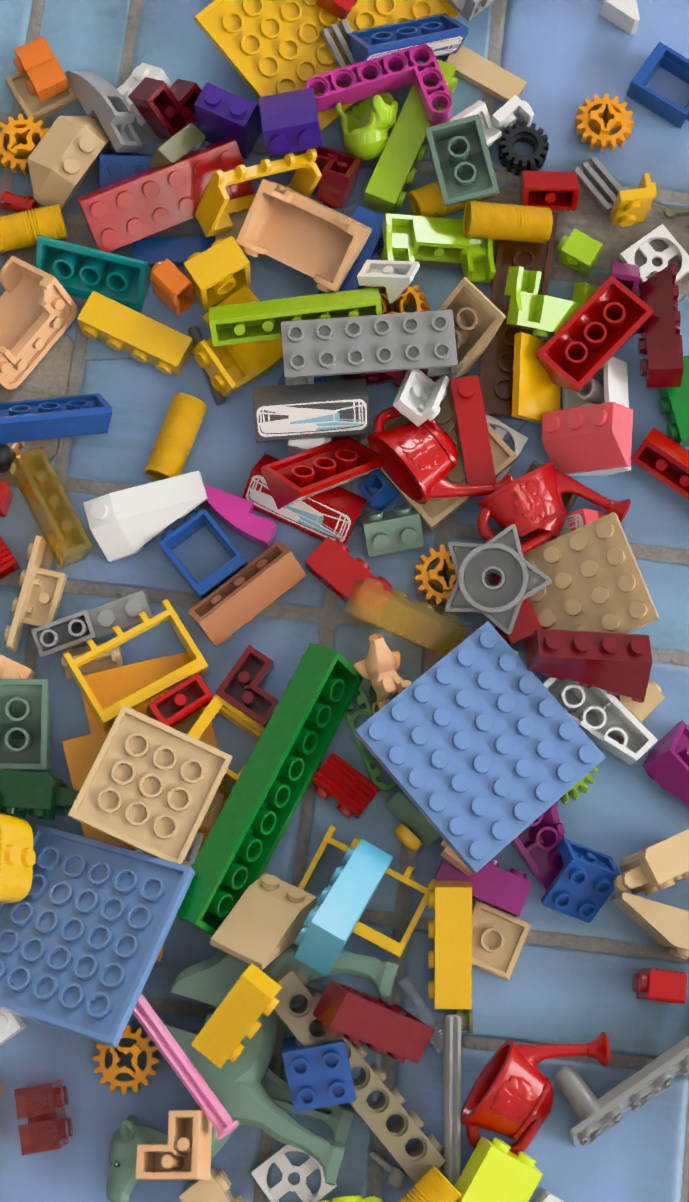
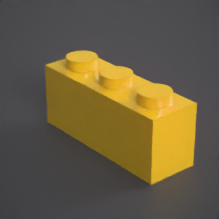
M251 964L190 1045L220 1069L228 1059L234 1063L245 1048L241 1044L245 1036L251 1040L262 1025L258 1021L260 1016L265 1014L268 1017L279 1003L275 996L282 987L254 964Z

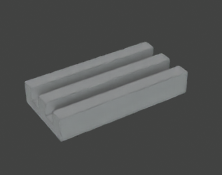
M346 19L320 32L338 68L346 67V64L330 35L331 33H334L350 65L355 64L353 55L340 31L342 29L346 40V33H353Z
M594 155L588 162L582 163L581 167H576L573 172H577L579 183L604 213L607 214L612 210L619 191L624 189ZM585 171H586L587 174L592 178V180L596 183L595 185L599 188V190H600L601 192H603V193L607 196V198L611 201L610 204L605 200V198L600 194V192L595 188V186H594V185L590 182V180L585 176V174H584Z

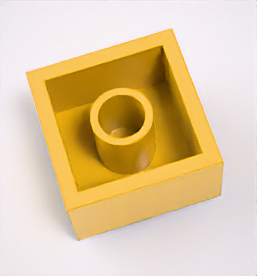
M233 236L226 239H218L209 249L202 253L196 252L183 263L185 275L193 282V293L196 295V300L204 312L208 311L209 307H215L244 285L248 287L252 285L250 262Z

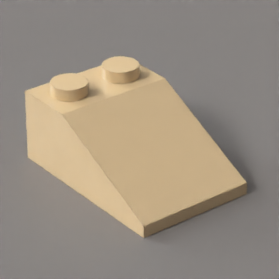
M466 277L461 280L438 309L453 311L458 366L456 374L449 375L452 379L466 374L472 368L506 318Z
M265 873L246 889L210 939V945L250 965L254 964L257 968L263 970L295 942L300 931L305 927L303 924L312 908H315L317 897L305 892L302 888L280 880L274 875Z
M626 892L612 895L611 901L663 948L670 949L669 955L686 960L689 958V911Z

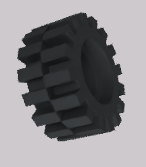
M522 121L521 127L516 122L513 123L512 128L510 126L506 128L505 133L503 132L498 148V159H501L500 164L502 167L508 165L506 171L511 173L514 169L516 170L515 175L519 176L520 171H537L538 168H542L548 153L549 143H547V135L542 136L544 130L541 127L536 131V124L532 123L531 127H527V122ZM517 142L528 143L533 147V153L529 156L518 155L514 152L513 146Z

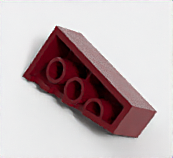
M670 264L640 284L638 297L655 311L636 331V334H641V338H638V355H643V359L640 360V376L645 377L646 388L681 387L684 362L682 335H680L681 317L680 311H678L679 287L675 285L678 273L677 264Z
M536 629L525 641L527 670L563 681L565 679L579 682L580 686L587 688L593 686L607 690V693L619 696L621 694L631 697L632 701L644 702L652 667L649 635Z
M333 980L329 981L312 1014L323 1022L321 1028L328 1033L338 1036L339 1032L344 1033V1038L357 1045H361L362 1041L366 1042L365 1046L374 1052L383 1054L384 1050L388 1051V1056L401 1063H404L405 1059L418 1064L435 1031L400 1005L395 1003L391 1005L384 999H376L368 993H360L354 988Z

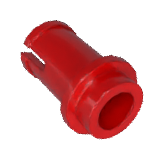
M4 191L0 197V201H4V203H0V208L18 213L26 210L28 213V209L31 211V209L37 208V201L33 200V197L30 195L23 197Z

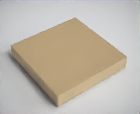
M16 72L5 78L6 84L27 120L30 115H33L35 123L79 102L69 82V90L40 103L36 95L31 97L24 83V81L28 80L25 74L19 75Z
M475 900L472 907V965L509 981L532 924Z

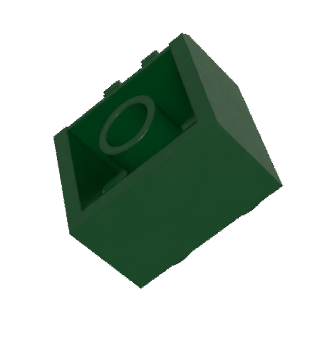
M0 769V792L3 796L0 814L25 819L27 813L29 816L37 817L40 820L54 821L55 815L65 816V809L72 808L80 791L68 788L62 779H58L48 772Z

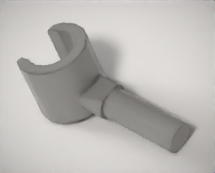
M372 1150L369 1157L384 1170L390 1172L386 1182L396 1188H401L406 1179L405 1171L392 1165L390 1162L388 1163L376 1151Z

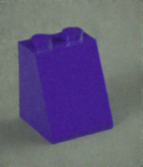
M206 82L194 104L197 128L205 135L204 141L211 144L229 137L235 139L242 158L247 159L262 132L260 106Z
M314 88L259 97L262 133L267 157L323 147Z

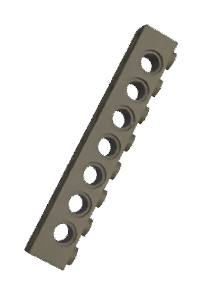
M286 964L271 977L282 987L275 996L279 1003L274 1010L303 1046L339 1039L345 1041L350 1068L361 1067L360 1075L353 1079L356 1101L349 1103L412 1181L417 1184L432 1166L438 1169L446 1162L439 1153L443 1149L442 1145L432 1133L426 1137L421 1131L425 1124L413 1110L410 1113L405 1111L401 1106L406 1102L395 1087L388 1090L382 1082L387 1077L376 1063L369 1066L363 1059L368 1053L361 1045L351 1043L343 1037L344 1033L342 1032L335 1036L322 1028L315 1032L309 1031L310 1023L318 1019L312 1014L322 996L318 991L312 995L305 987L310 981L299 968L293 971ZM303 995L304 1001L301 1006L297 1008L289 1006L293 996ZM372 1091H380V1096L375 1102H367V1097ZM398 1114L399 1119L397 1123L387 1126V1119L391 1115ZM418 1138L414 1148L405 1149L406 1143L410 1139Z

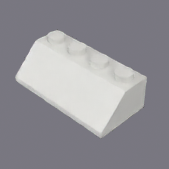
M612 356L579 392L562 387L563 410L608 402H615L629 408L627 363ZM631 466L567 475L609 476L630 471Z

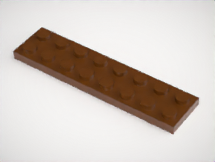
M552 212V232L546 244L498 240L495 260L496 273L492 280L490 301L506 318L481 355L478 375L485 414L528 422L527 420L511 417L514 335L520 332L532 335L533 331L506 324L511 297L504 295L509 267H524V270L542 272L538 295H547L558 219L557 212Z

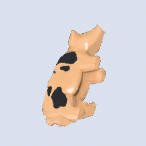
M372 634L369 637V651L366 659L353 664L363 678L366 680L371 679L369 698L373 714L412 684V681L404 680L397 673L401 663L400 652H392L381 634Z

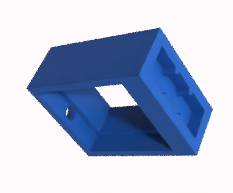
M659 41L632 79L626 96L678 128H681L686 120L689 121V102L682 109L646 87L659 66L689 84V59Z
M205 508L199 513L194 511L184 519L183 525L176 530L171 528L161 536V541L158 542L163 554L201 601L247 565L245 558ZM206 526L231 559L198 583L172 550Z

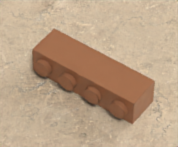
M277 541L191 608L188 614L203 635L217 647L220 643L227 641L243 625L251 622L254 616L263 609L272 605L283 593L295 587L306 574L291 550Z

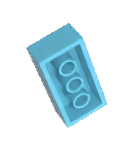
M363 839L360 840L356 849L349 847L341 862L345 866L337 867L329 881L331 885L324 888L316 903V907L312 908L303 924L305 927L302 928L295 940V944L299 946L294 956L295 959L327 977L373 897L393 856Z

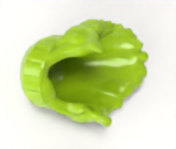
M385 92L365 98L358 105L353 106L352 110L347 111V113L342 110L341 103L338 102L335 108L340 115V126L343 132L344 147L347 152L362 158V160H372L379 157L388 140V129L392 128L397 121L398 103L392 94Z

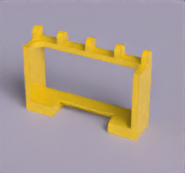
M307 149L306 153L296 156L293 153H289L283 159L271 162L269 159L261 160L260 164L245 167L243 164L238 165L235 170L225 173L222 170L214 171L195 212V216L206 237L230 232L234 225L229 215L249 210L256 194L229 200L230 198L225 189L228 185L297 169L289 185L286 187L310 198L322 177L315 163L317 158L316 149Z
M168 599L161 601L165 609L164 612L151 619L148 618L144 611L139 613L138 616L142 623L125 633L122 632L118 625L113 627L112 629L116 637L99 647L96 646L92 639L88 640L86 643L90 651L73 660L69 652L62 654L69 666L71 676L104 731L113 726L123 705L133 709L176 684L184 683L185 679L188 680L195 673L201 677L207 674V662ZM167 620L192 661L103 710L79 668Z
M330 825L298 886L299 888L305 890L328 844L345 853L348 851L349 847L331 838L336 831L334 825ZM355 837L350 847L356 849L360 839ZM409 865L404 875L390 868H387L385 872L386 875L423 894L401 940L397 942L359 921L352 931L396 957L401 956L428 902V890H434V881H436L432 878L426 888L409 879L414 869Z

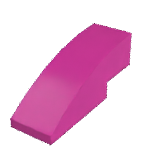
M204 484L208 497L204 503L210 511L233 532L267 550L276 532V522L253 514L254 506L252 501Z

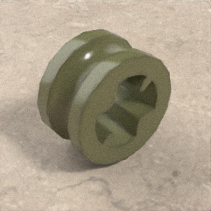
M455 1009V1014L461 1017V1032L467 1030L468 1033H473V1011Z

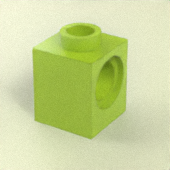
M574 228L569 237L564 235L557 247V250L560 251L557 262L586 277L598 258L603 244Z

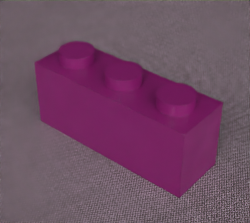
M442 858L434 878L436 881H471L472 899L515 917L520 916L533 883L526 879L528 874L515 868H511L509 872L498 867L500 863L494 859H491L477 873L468 877Z

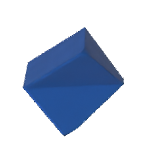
M380 469L373 471L357 486L370 505L381 511L400 495L399 490Z

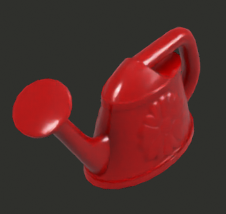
M390 407L382 410L375 417L373 423L374 432L367 436L370 449L387 459L386 465L382 466L387 475L408 497L422 505L429 498L488 496L514 481L509 473L501 481L493 483V485H458L445 480L450 470L456 467L457 450L452 438L435 419L432 421L426 420L419 427L410 421L385 430L384 425L388 420L404 416L395 407Z
M552 461L478 501L476 504L478 507L481 506L482 509L477 516V529L485 542L495 537L496 535L488 526V520L491 517L503 530L515 524L519 539L528 534H536L520 543L524 555L555 538L562 530L567 513L563 505L562 493L578 495L605 509V512L608 514L615 512L620 523L626 516L631 501L630 499L613 501L605 498L559 470L554 469V462Z
M601 1032L596 1040L586 1044L516 1045L513 1039L507 1040L486 1064L461 1109V1124L466 1125V1136L470 1145L476 1148L481 1138L478 1133L479 1127L506 1135L513 1140L517 1139L515 1143L509 1144L511 1147L509 1151L516 1155L520 1151L524 1152L550 1114L554 1100L551 1080L545 1077L536 1066L541 1061L549 1058L587 1056L597 1059L602 1066L607 1067L610 1060V1044L607 1034Z

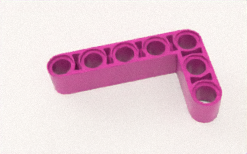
M426 44L313 76L305 85V89L314 88V93H322L320 96H315L318 112H324L335 108L338 102L343 106L414 84L426 118L431 125L435 126L449 122L451 118L452 97L432 48ZM392 69H398V70H400V71L394 72V71H391V70H392ZM366 77H373L374 79L368 80V79H365V78H366ZM432 84L434 85V87H428L426 85ZM341 85H347L348 87L342 88V87H339V86H341ZM441 107V108H443L444 110H440V111H439V110H436V109H434V108Z

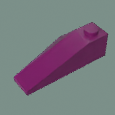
M682 720L649 751L643 767L646 769L649 777L656 780L663 789L689 805V727Z
M557 802L510 843L545 892L564 866L562 857L557 849V845L564 838L565 833L563 824L559 819Z

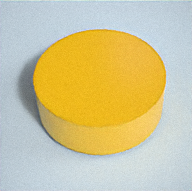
M400 824L394 830V835L410 851L416 852L422 845V842L403 824Z

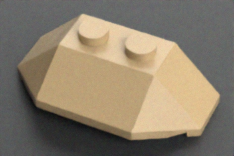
M58 116L28 157L33 197L41 207L57 205L58 203L62 212L100 160L99 155L104 153L110 146L111 141L98 117Z

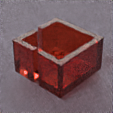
M62 1080L25 1085L14 1089L17 1118H28V1124L19 1125L22 1155L61 1149L64 1145L68 1144L69 1137L73 1136V1125L71 1117L66 1118L65 1105L69 1104V1093L67 1086H62Z

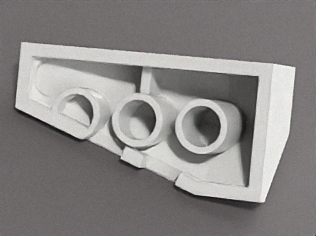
M194 471L112 492L83 504L90 530L108 562L111 563L138 553L144 548L143 545L155 536H160L165 532V528L177 519H182L208 499L200 471Z

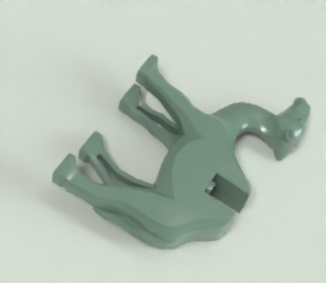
M295 942L261 970L271 978L288 964L293 971L299 968L310 981L305 987L312 995L318 991L322 996L327 987L326 985L313 982V980L326 976L294 958L299 948ZM220 950L212 958L187 967L180 972L169 992L216 1006V1010L250 964ZM342 950L327 976L340 974L367 979L376 988L379 998L388 1000L398 964ZM293 996L289 1006L292 1008L301 1006L304 996ZM210 1010L208 1012L205 1024L215 1011ZM275 1010L268 1017L265 1014L260 1016L258 1021L262 1023L261 1027L251 1040L245 1036L241 1042L245 1046L234 1063L228 1059L221 1069L190 1045L199 1034L198 1031L162 1021L233 1121L238 1120L239 1125L236 1128L241 1125L261 1128L278 1141L303 1150L319 1162L323 1169L326 1184L335 1185L355 1111L340 1105H333L297 1113L294 1112L288 1083L277 1076L270 1068L277 1038V1013ZM362 1041L361 1046L368 1053L365 1057L370 1058L372 1050L365 1046L366 1042ZM194 1100V1103H195V1108H194V1110H201V1108L199 1107V1105H198V1104L196 1103V1101ZM284 1109L294 1115L312 1116L326 1122L332 1132L334 1143L330 1142L326 1137L308 1130ZM134 1115L128 1116L126 1120L121 1122L119 1129L114 1132L111 1139L106 1195L110 1202H131V1192L140 1180L136 1179L137 1145H168V1133L140 1123ZM212 1125L211 1160L220 1151L234 1130L218 1140V1132Z

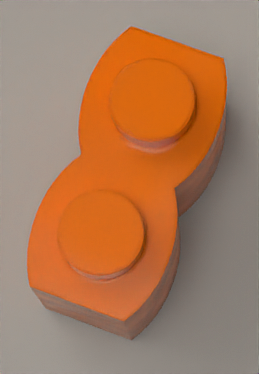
M44 36L14 49L16 58L13 59V63L19 75L25 74L28 79L24 83L31 97L36 95L41 103L70 89L67 78Z
M169 259L157 262L150 272V281L154 285L153 293L177 317H180L195 303L194 284Z

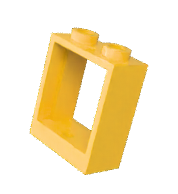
M216 694L187 735L199 740L217 713L257 741H259V737L265 728ZM245 764L238 774L228 768L223 779L234 786Z

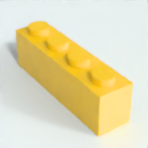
M92 291L77 318L81 332L91 339L100 338L106 341L110 348L116 351H121V349L131 353L135 360L141 363H146L147 361L154 364L157 370L166 375L172 373L180 376L194 349L193 338L95 291Z
M434 881V890H428V908H434V920H428V939H434V950H428V969H434V980H428V999H434L435 1009L472 1010L471 881Z

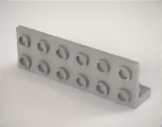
M452 310L281 322L285 386L314 384V377L415 369H426L428 377L456 374L458 361Z

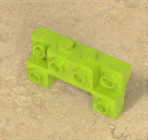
M385 213L381 224L384 240L382 260L461 263L463 275L470 282L491 283L496 273L493 258V239L465 237L463 233V219Z
M509 267L504 295L511 297L506 324L532 330V335L536 337L549 338V334L554 335L601 287L589 285L590 283L575 282L572 301L548 295H538L542 272L524 270V267Z

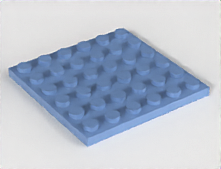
M489 621L484 623L353 732L472 874L477 873L606 758L535 674L527 670V665Z
M36 823L33 829V850L35 851L36 860L33 865L31 890L20 902L0 904V1009L117 1048L194 877L195 871L185 865Z

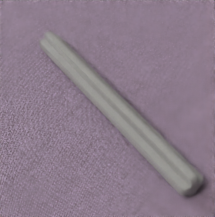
M448 1014L443 1017L442 1157L446 1162L442 1165V1174L453 1186H455L460 1177L461 1017L456 1014Z

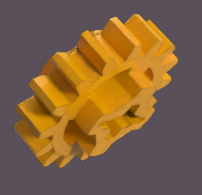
M605 93L603 99H600L598 94H594L592 101L586 98L583 106L578 107L574 120V125H577L575 133L576 135L583 134L580 142L585 143L589 141V149L592 150L596 145L599 146L600 152H603L605 147H608L612 152L616 144L622 147L625 140L630 138L634 121L631 120L633 111H625L628 103L619 104V96L616 95L611 100L608 93Z
M19 114L18 120L15 121L9 116V124L6 125L0 122L2 130L0 132L1 164L3 168L10 166L14 174L18 169H22L23 174L27 175L29 168L27 159L39 143L38 139L40 138L41 140L49 129L45 128L42 120L35 123L33 115H30L28 120H24L23 115ZM7 139H8V140L10 141V143L7 145V149H8V150L6 151L5 145H6V141H7Z
M442 544L440 545L439 552H436L432 547L429 548V557L421 555L420 562L423 565H416L415 571L420 575L414 577V583H421L417 592L418 594L427 593L425 597L426 602L432 598L435 599V607H438L441 601L445 602V605L447 604L458 578L454 564L450 562L452 560L450 551H446ZM438 561L435 569L426 572L433 562ZM443 566L447 576H450L448 585H446L444 577L440 576ZM431 586H435L441 593L435 591Z
M126 1026L121 1038L136 1040L137 1042L133 1046H124L122 1042H119L117 1048L101 1043L96 1044L95 1047L101 1052L100 1055L93 1056L92 1060L99 1062L100 1066L93 1071L94 1073H103L104 1076L101 1078L100 1084L109 1081L111 1083L109 1091L113 1092L120 1086L121 1093L125 1095L127 1094L128 1087L131 1086L132 1090L136 1093L139 1091L140 1082L145 1086L150 1084L147 1078L148 1074L157 1075L158 1072L152 1066L161 1061L160 1058L153 1057V1052H156L158 1048L150 1046L151 1038L149 1036L142 1037L143 1028L140 1027L133 1033L132 1026ZM108 1050L113 1054L112 1065L109 1068L106 1062ZM146 1051L147 1055L145 1069L140 1064L141 1054ZM121 1052L124 1054L132 1053L133 1057L130 1061L133 1067L128 1064L125 1066L120 1064L123 1059L120 1055ZM120 1073H129L135 1079L124 1081L116 1078V1076Z

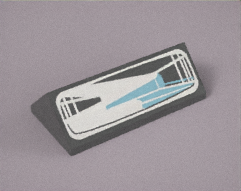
M365 379L314 382V384L252 387L256 443L370 434L369 395Z

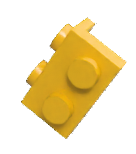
M643 173L637 189L619 191L610 213L611 226L620 225L628 227L644 221L647 212L651 210V203L657 194L656 184L651 182L650 173Z
M211 337L208 340L203 339L192 351L197 364L205 369L210 376L212 386L221 392L223 397L228 396L253 379L231 345L213 347Z

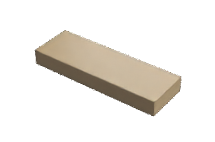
M461 45L457 53L450 54L446 60V63L456 66L455 75L504 103L509 101L514 95L519 98L527 84L525 80Z

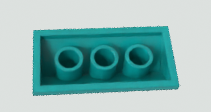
M38 236L36 268L54 276L69 295L88 300L92 291H95L130 309L142 312L150 285L151 268L148 262L43 236Z

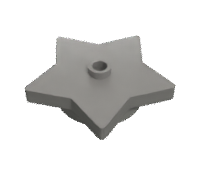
M515 524L510 525L485 544L448 543L458 578L446 604V612L482 613L507 635H511L522 601L552 584V579L524 559ZM492 574H497L500 577V582L497 585L489 583V577Z

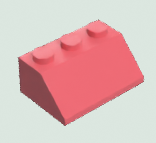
M615 402L543 413L541 441L550 461L554 462V469L567 475L630 467L633 410Z

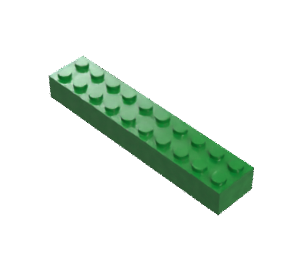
M309 644L191 866L195 874L176 917L211 937L246 889L262 876L364 679L339 652L316 644Z

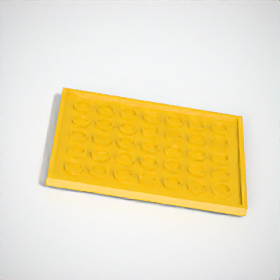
M214 0L194 17L197 25L258 99L263 96L305 89L306 82L311 77L339 69L320 32L335 23H339L341 19L317 6L318 0ZM356 0L346 20L352 32L443 13L456 19L459 14L447 0ZM340 29V31H341V33H342V35H343V37H344V39H345V41H346V43H347V45H348V47H349V49H350V46H349V44H348V42H347V40H346V38H345V36H344V34H343V32H342V29ZM331 33L330 35L333 38L346 66H349L350 64L344 56L334 33ZM366 77L365 79L371 80V79H374V78H373V77ZM341 85V86H339V87L346 88V87H348V86H347V85ZM315 93V96L322 95V93ZM356 102L341 106L342 110L347 111ZM336 108L318 112L321 132L340 117Z

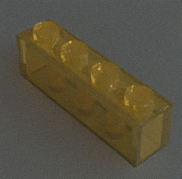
M39 447L16 455L10 472L59 569L86 559L93 546L43 448Z
M367 577L366 581H355L343 610L344 614L442 657L446 656L461 643L467 626L458 623L459 617L447 612L440 615L433 611L435 608L433 605L418 600L417 604L408 600V594L393 589L392 592L382 589L383 583Z

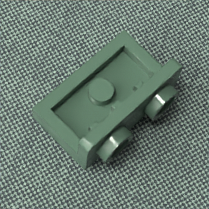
M400 505L395 507L394 511L385 513L381 510L370 511L366 513L365 517H360L368 557L425 546L420 514L412 509L410 505Z

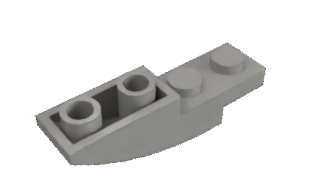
M67 70L65 75L88 117H98L116 152L138 153L143 144L132 126V122L137 116L120 92L108 81L94 73Z
M141 590L96 608L86 609L31 630L39 655L43 658L85 645L90 639L97 641L114 635L115 633L112 628L117 625L122 631L128 630L129 627L142 623L138 614L143 611L149 619L153 617L145 592Z

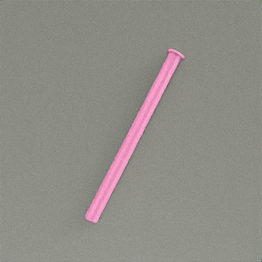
M141 993L133 1010L134 1016L218 1132V1140L222 1139L239 1125L238 1120L233 1121Z

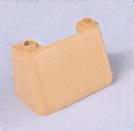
M262 179L236 242L243 246L242 251L256 258L258 254L267 255L312 277L317 282L316 288L326 293H331L332 291H339L368 240L372 228L284 185Z
M14 256L6 262L0 271V282L6 289L0 296V385L9 390L17 388L74 321L77 314L75 302L54 276Z

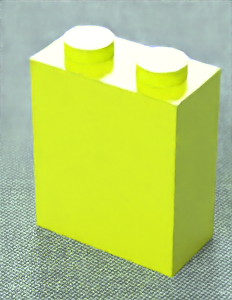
M482 1136L454 1186L461 1194L457 1202H528L543 1173L535 1166L536 1160L522 1151L516 1155L509 1151L511 1147L502 1140L494 1137L493 1141H490Z

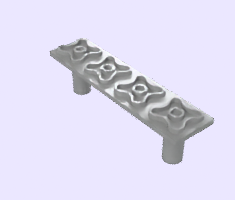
M689 1036L599 1099L596 1098L572 1064L557 1072L552 1079L581 1120V1123L569 1131L573 1146L577 1147L581 1144L585 1147L605 1131L623 1120L622 1114L630 1108L633 1111L640 1109L652 1098L667 1090L673 1084L672 1079L680 1073L683 1076L688 1075Z

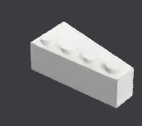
M550 677L543 684L594 743L629 765L635 763L658 741L614 695L608 694L607 690L593 686L587 688L580 686L579 682L565 679L563 681Z

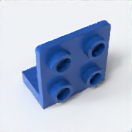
M109 152L100 154V188L150 169L149 162L154 154Z
M562 838L557 845V849L562 857L564 866L541 898L543 906L590 923L615 889L613 888V880L620 873L610 856Z
M296 1036L283 1038L282 1058L295 1113L356 1101L355 1086L343 1039L298 1047Z

